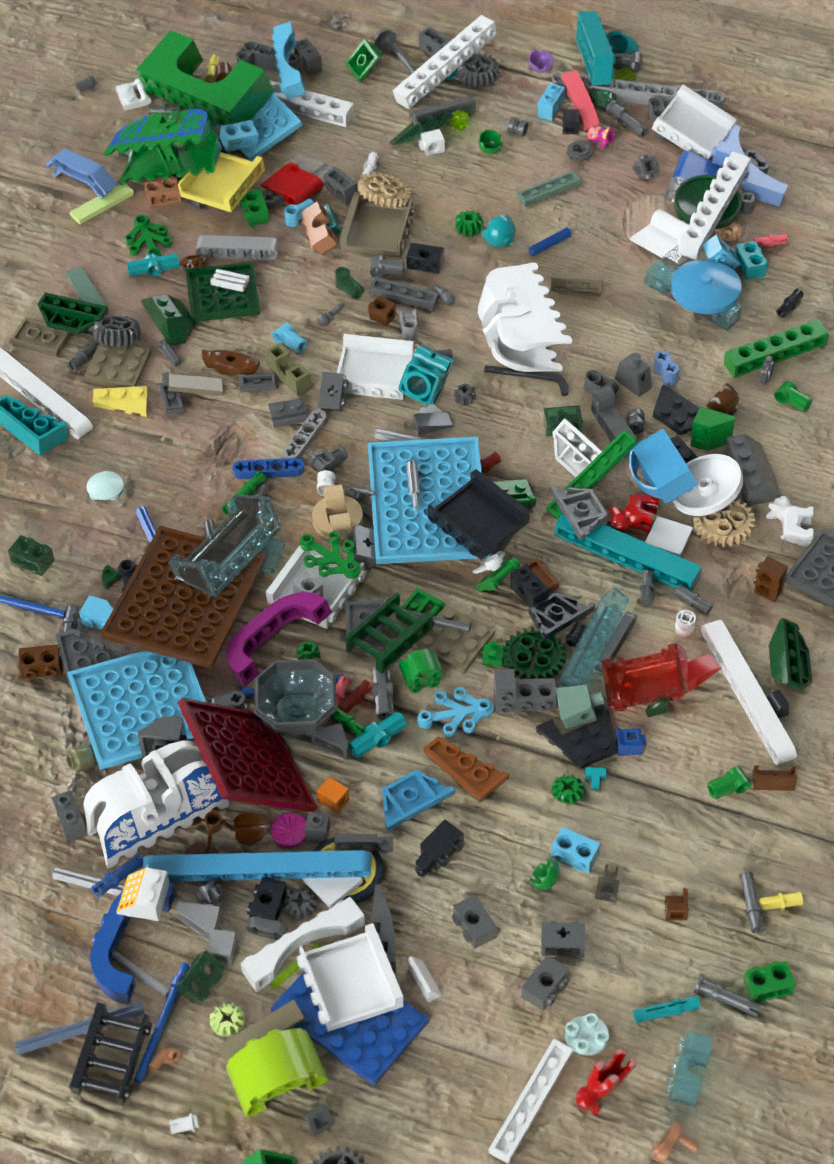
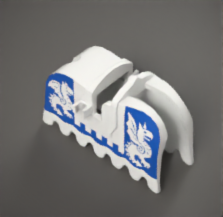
M195 741L175 742L156 751L154 750L142 760L143 774L138 775L134 767L128 764L122 767L121 771H117L100 780L86 794L83 805L87 821V833L89 836H92L98 832L107 868L114 867L118 863L119 857L123 855L128 858L133 857L140 846L146 848L153 846L158 836H163L164 838L172 836L174 829L178 826L188 828L192 825L195 817L199 816L204 819L205 815L212 808L218 807L223 809L230 805L228 800L222 799L219 790Z

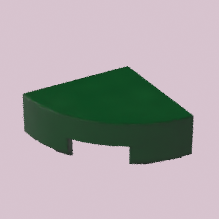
M107 564L103 569L102 582L104 587L109 589L121 579V575Z
M666 696L656 699L657 702L655 704L649 705L646 708L647 717L667 713L668 700Z

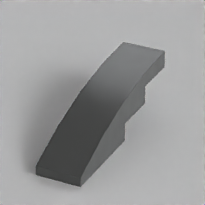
M375 884L372 923L377 933H380V941L384 951L387 952V958L393 972H396V942L393 921L379 884Z

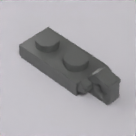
M169 372L162 373V383H159V391L165 415L183 413L180 393L168 391Z
M336 834L335 851L363 850L372 852L375 850L382 853L393 852V837H377V834Z

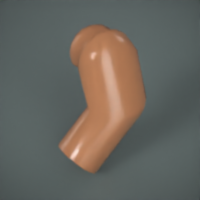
M176 1048L162 1049L148 1066L151 1070L157 1072L163 1064L178 1062L181 1058V1052Z

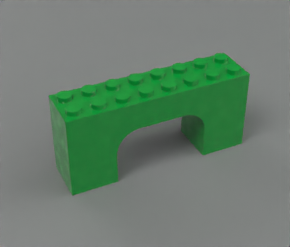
M172 30L164 36L136 69L138 78L143 83L147 93L154 94L160 99L168 100L171 104L179 105L184 110L202 109L207 113L210 120L223 126L251 120L274 92L265 70L242 60L237 63L223 80L216 83H207L191 76L204 60L193 39Z

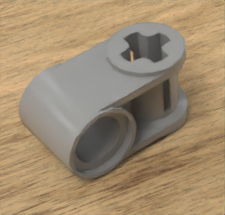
M413 309V311L408 312L399 310V322L403 339L406 341L416 340L418 337L417 310Z

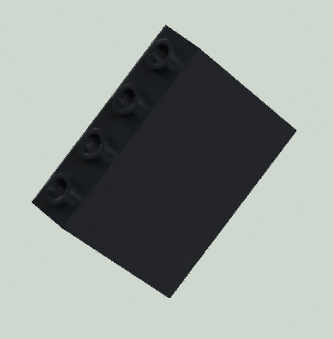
M475 469L470 474V481L434 508L430 504L428 505V519L431 523L439 526L445 534H449L459 545L464 546L471 555L483 560L529 523L530 510Z

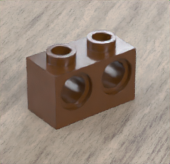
M769 556L763 562L760 561L756 567L757 576L753 582L755 584L754 593L775 602L784 590L788 566Z
M58 644L19 648V670L22 679L61 675V654Z

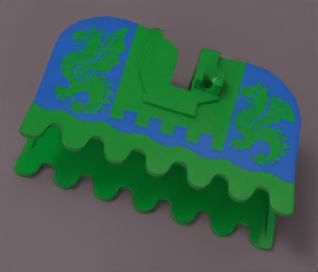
M190 109L185 111L173 110L170 115L168 112H165L164 116L157 112L132 121L118 130L103 154L104 156H109L116 150L120 154H124L130 149L128 163L118 181L119 185H123L130 179H133L134 183H138L145 177L149 181H153L159 175L163 179H168L172 174L176 173L177 177H183L190 171L193 176L200 174L202 170H205L207 174H212L215 172L222 148L216 133L211 130L212 124L207 113L202 109ZM175 142H177L178 146H183L179 154L177 153V145L173 144Z

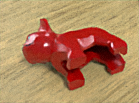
M648 494L629 495L630 500L624 510L620 511L616 507H609L612 517L607 520V523L611 524L612 529L622 533L628 528L642 529L649 534L652 528L653 515L657 513L660 499Z
M620 1048L614 1053L613 1059L606 1067H604L605 1064L601 1060L593 1066L594 1069L587 1080V1086L581 1087L576 1094L575 1102L578 1108L585 1112L591 1111L592 1114L596 1115L600 1111V1099L613 1092L636 1067L637 1063L634 1059H630L623 1068L621 1064L627 1053Z

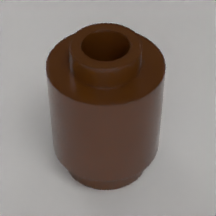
M220 62L216 67L218 82L231 72L232 67L229 63Z

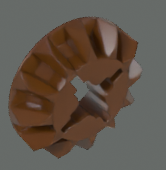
M190 255L180 260V265L184 268L201 267L207 263V258L203 257V255Z

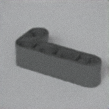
M250 41L246 42L236 54L237 63L242 60L252 65L255 64L278 71L276 64L279 63H277L275 58L277 53L273 47ZM291 53L289 66L300 72L299 57Z
M606 386L592 391V414L609 440L612 442L623 430L627 431L637 440L615 407V394L612 387Z

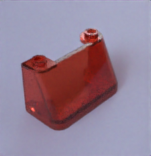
M678 643L667 645L668 651L661 649V652L629 660L621 658L619 659L620 661L612 662L611 658L601 660L608 707L615 709L616 712H621L631 706L667 698H684V694L688 693V658L686 649Z

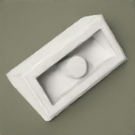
M409 957V970L427 1002L430 1003L442 997V993L425 963L415 957Z

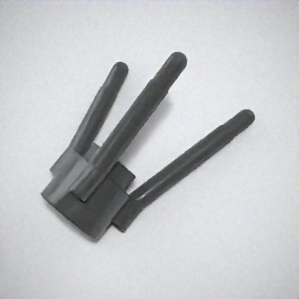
M349 485L345 495L355 499L357 502H361L365 495L371 496L376 495V493ZM362 508L363 514L373 521V516Z

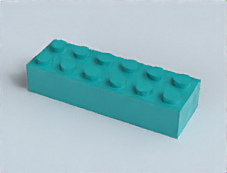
M597 11L578 12L576 43L592 85L611 84V78H614V69L612 67L615 64L616 57L613 54L610 41L607 39L604 25L601 24V17H598Z

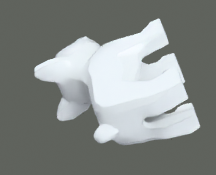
M787 496L775 498L773 504L768 506L772 510L766 515V518H778L782 522V540L808 547L812 542L811 540H813V529L804 530L801 526L811 525L813 507L805 509L792 506Z

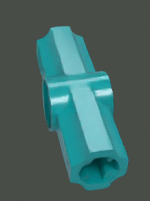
M177 253L165 256L149 254L143 260L127 262L129 277L142 274L158 276L164 270L180 268Z
M395 712L380 723L377 721L372 722L367 726L363 734L348 742L351 753L359 758L375 747H384L392 736L407 727V722L400 712Z

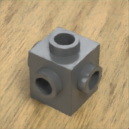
M648 154L638 157V161L634 162L633 170L638 178L644 177V179L654 177L653 173L660 172L656 156L648 157Z

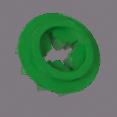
M563 774L562 777H556L554 783H552L551 790L556 800L561 803L572 804L583 797L584 784L580 778L574 777L573 774L570 776ZM564 785H566V786H570V785H571V786H572V790L567 789V790L565 791V790H564V787H565Z

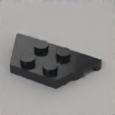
M663 384L653 411V417L677 434L683 435L692 431L693 421L699 407Z
M555 592L529 608V615L542 638L546 640L593 612L595 604L591 602L588 606L580 604L577 598L567 597Z

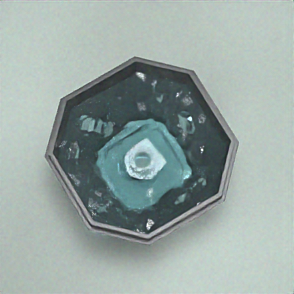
M314 659L275 661L255 679V714L264 722L265 726L282 735L299 736L312 733L320 726L325 725L326 721L336 711L335 675Z

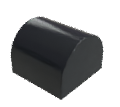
M776 690L766 697L778 718L788 715L789 703L780 690Z

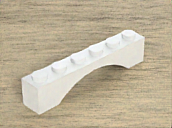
M351 897L340 900L331 909L320 912L316 918L309 922L302 923L298 929L291 933H285L273 944H267L255 955L247 956L241 962L242 973L253 989L258 992L275 981L283 963L299 947L324 937H348L365 926L364 914Z

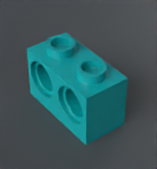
M756 241L737 244L735 252L741 265L739 267L745 279L764 277L766 269H768V261L763 257L761 247H758Z

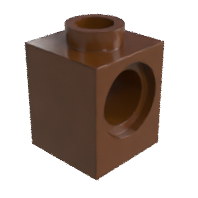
M377 296L368 306L369 319L388 326L396 316V303Z

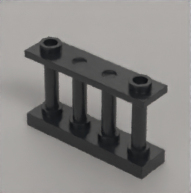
M97 1002L69 1085L72 1094L81 1095L82 1089L88 1087L118 1095L119 1105L124 1106L125 1099L129 1100L131 1096L132 1086L130 1084L145 1036H149L152 1029V1023H150L148 1014L143 1015L140 1023L112 1016L107 1011L106 1004ZM110 1024L138 1031L135 1043L103 1036V1033H101L103 1025ZM104 1045L131 1052L128 1065L96 1057V1054H94L96 1046ZM93 1066L125 1073L121 1086L90 1079L87 1075L89 1067L93 1068Z

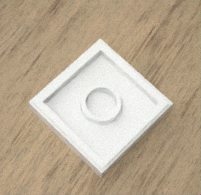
M657 516L645 542L681 557L692 534L693 527Z
M360 877L303 879L330 909L363 883Z

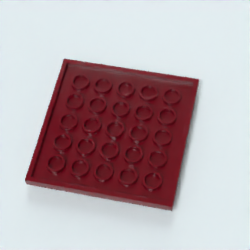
M181 698L177 702L222 799L304 812H314L318 808L281 734L265 726L264 722L256 716L255 712L187 698Z

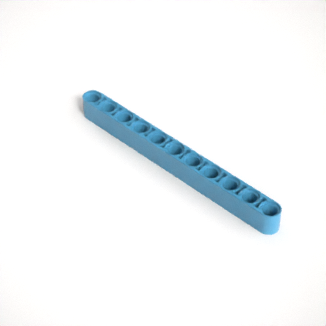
M357 850L150 855L143 858V869L152 868L167 871L169 882L261 880L262 877L270 879L367 877L371 875V853Z

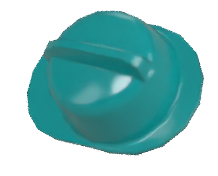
M617 30L607 33V39L610 41L613 53L630 54L633 51H639L637 42L630 36Z

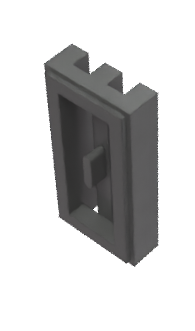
M275 373L240 375L241 393L276 390Z

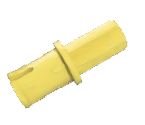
M212 55L207 65L206 78L210 82L216 80V67L220 60L219 56Z
M801 892L784 895L778 893V896L759 899V906L762 907L763 911L778 908L784 910L785 907L803 905Z

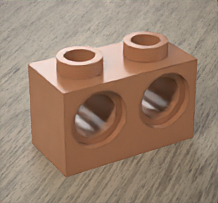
M176 177L144 182L149 208L181 202Z

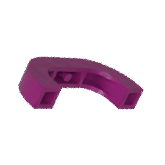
M310 592L287 595L273 602L238 631L230 641L226 652L227 662L236 679L246 686L260 674L250 656L285 624L295 619L306 618L319 625L332 614L327 600L318 594Z

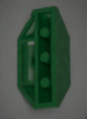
M46 292L37 304L47 327L80 334L94 326L95 322L103 318L108 310L107 306Z
M167 294L141 300L142 305L169 345L186 343L195 325V321L191 319L190 313L181 300Z
M781 618L769 643L771 677L798 690H803L812 683L809 649L799 632L798 624Z

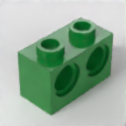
M261 189L248 191L239 202L241 210L244 209V220H248L250 227L269 223L268 209Z
M774 961L767 966L751 967L745 971L743 979L750 1000L757 1003L794 994L796 986L787 961ZM775 976H780V977H782L783 979H782V980L776 979ZM759 981L763 985H757L754 982Z

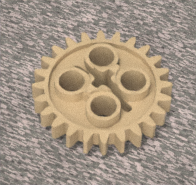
M373 172L371 175L367 173V176L363 175V177H360L357 186L360 195H364V199H369V202L374 201L375 205L379 203L381 207L384 205L388 208L390 206L394 208L396 206H405L411 196V189H408V185H404L405 182H399V178L394 179V176L388 177L387 174L382 175L379 173L377 175Z
M740 499L736 502L733 500L728 506L715 513L694 516V529L697 530V535H702V540L708 538V544L714 541L715 546L721 543L722 547H725V544L728 543L732 547L733 542L740 545V540L745 542L746 537H751V532H754L755 519L754 513H751L752 508H747V503L740 504Z

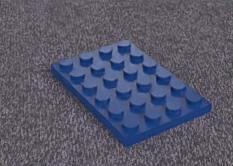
M305 971L271 1007L272 1013L294 999L305 1018V1021L296 1025L295 1028H302L307 1031L311 1040L323 1047L331 1056L373 1086L380 1081L429 1023V1018L403 1000V1007L328 1032L326 1025H321L318 1005L314 1006L311 993L313 991L311 987L307 988L304 980Z

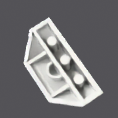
M565 418L553 431L555 459L575 477L602 452L599 447Z

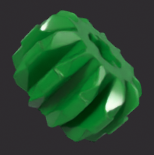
M466 210V212L461 211L459 215H456L455 228L458 233L463 234L464 237L467 235L472 237L473 234L478 235L479 232H482L483 219L480 216V212L475 213L474 210Z

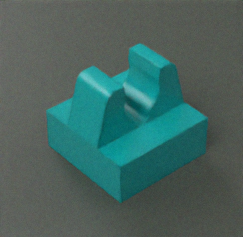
M585 767V780L591 781V790H599L600 781H605L606 768Z

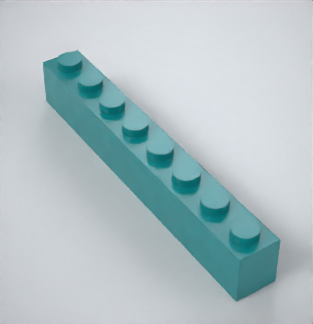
M563 513L555 523L554 536L642 573L644 570H649L648 575H650V570L654 572V579L677 588L682 584L693 591L700 580L702 566L685 560L678 555L666 552L659 547L652 546L643 540L633 538L626 533L612 529L610 526L601 524L583 540H579Z

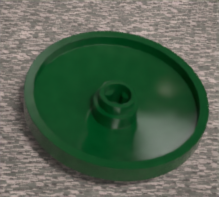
M694 176L685 180L677 188L674 199L675 210L679 217L687 224L691 223L692 214L697 212L698 204L700 201L703 202L705 192L710 190L711 182L717 176ZM738 189L714 230L727 227L738 218L742 207V198Z

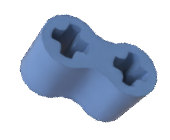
M661 350L656 352L654 371L661 375L662 382L665 385L674 386L678 382L679 366L671 361L670 354L667 351Z

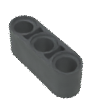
M652 97L648 100L647 115L651 127L657 117H660L665 110L664 103L659 97ZM653 130L655 138L659 140L667 139Z

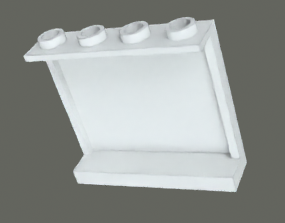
M682 85L677 95L660 117H657L651 129L685 151L693 152L709 160L714 146L718 147L719 142L725 139L728 130L732 129L737 119L685 85Z
M344 334L343 350L337 373L346 375V379L349 380L348 389L344 393L403 400L404 394L399 391L398 386L406 365L413 358V341Z
M299 545L267 589V604L271 605L282 597L294 594L293 581L305 572H308L323 584V598L327 600L332 614L318 626L328 629L330 624L336 621L339 611L345 608L348 598L354 595L357 585L365 579L364 563L361 562V573L354 579H349L344 574L321 577L318 570L319 566L305 567L304 557L306 555H313L315 558L324 556L314 550L304 551ZM329 564L330 568L339 567L337 564ZM302 618V619L307 620V621H309V622H311V623H314L313 621H311V620H309V619Z
M373 923L365 926V933L307 952H304L302 946L299 947L300 956H297L299 968H304L305 970L304 980L307 988L311 987L313 991L311 993L314 1006L318 1005L321 1025H326L328 1032L403 1007V994Z

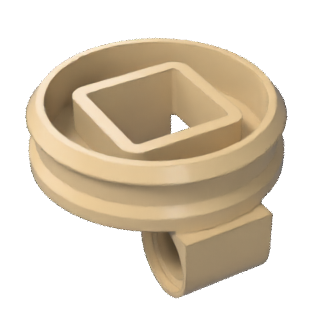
M342 484L323 487L324 498L315 505L312 511L314 529L319 535L327 539L328 534L332 531H337L340 534V540L347 539L348 534L355 525L362 526L363 524L362 508L355 499L344 495Z

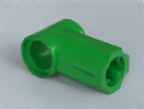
M786 381L774 393V397L779 403H789L802 412H806L813 401L812 398L798 391L796 385L791 381Z
M740 766L733 767L726 775L707 782L709 794L715 800L733 792L737 794L743 793L752 785Z

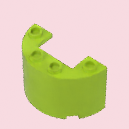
M302 1028L283 1031L274 1029L268 1032L267 1036L249 1040L244 1048L228 1060L226 1068L246 1119L267 1110L265 1101L306 1084L310 1091L329 1082L308 1032Z

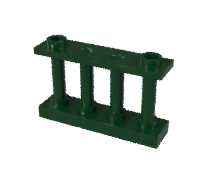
M396 593L391 598H388L379 609L354 631L347 634L345 639L346 651L350 652L355 646H358L375 657L376 670L382 674L433 628V615L425 612L422 616H415L400 606V594ZM396 612L413 624L409 628H404L388 617ZM383 623L399 633L400 636L392 640L376 630V628ZM370 634L387 645V647L383 651H378L363 641V639Z

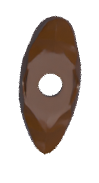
M202 350V359L206 367L214 368L225 375H253L260 364V361L243 353L228 350ZM229 358V359L235 360V361H233V362H228V361H226V359Z

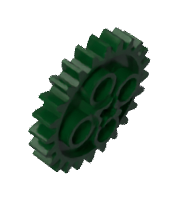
M531 627V631L523 628V633L516 631V636L510 635V641L506 640V645L503 646L504 667L514 669L515 677L519 675L520 679H546L547 677L553 679V674L558 676L559 670H563L564 664H566L565 644H561V638L556 639V634L544 640L540 632L534 630V627ZM539 642L537 646V652L535 655L534 667L530 668L532 664V658L534 655L535 643Z

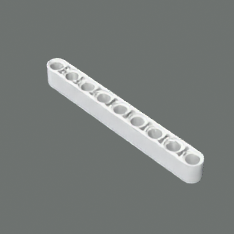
M0 347L1 378L46 415L54 417V420L57 422L63 421L67 423V432L74 438L80 439L93 429L87 417Z
M720 619L702 625L701 632L704 640L721 667L773 762L779 765L796 759L797 753L792 741L723 621Z

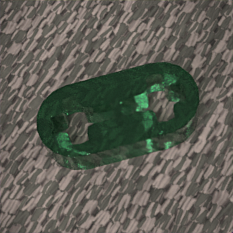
M595 88L588 91L592 104L607 108L611 101L617 100V96L610 91Z

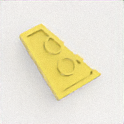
M147 386L93 389L94 407L113 411L116 409L124 410L128 414L135 412L140 413L143 417H147Z

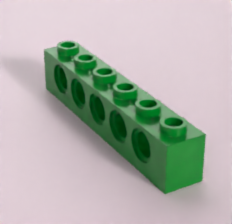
M818 319L726 351L724 365L733 378L763 368L765 359L768 356L773 357V361L778 363L826 346L829 333Z

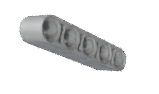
M201 235L197 241L196 254L203 255L206 258L275 260L278 256L280 243L272 237Z

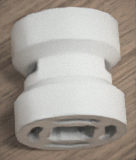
M324 470L318 473L317 493L324 496L323 487L335 485L336 476L333 472Z
M682 610L677 614L675 631L682 637H689L694 633L696 616L692 611Z

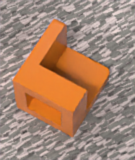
M330 777L317 790V801L336 814L350 800L349 789Z

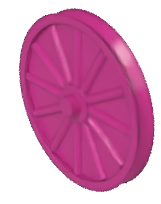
M294 813L279 816L271 827L273 840L278 845L287 848L302 844L306 840V820Z

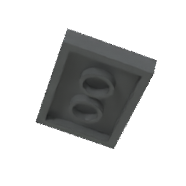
M384 600L346 601V636L384 604ZM381 623L376 630L384 635L385 624ZM370 634L363 639V641L378 651L385 649V644ZM355 646L350 652L346 651V653L365 652L358 646Z

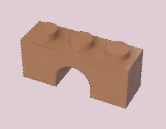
M318 201L303 210L302 222L307 229L305 232L310 239V247L314 251L317 250L320 254H323L337 245L334 232L326 225L330 222L327 210Z

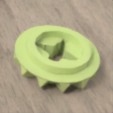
M223 1003L221 1006L215 1007L213 1013L210 1014L211 1028L220 1036H233L240 1032L245 1024V1015L241 1007L236 1006L234 1003ZM222 1015H226L227 1017L232 1015V1023L228 1022L227 1020L223 1022L224 1020Z

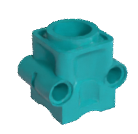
M419 345L412 360L406 365L398 386L399 391L425 405L434 404L444 389L455 360L441 355L425 345Z

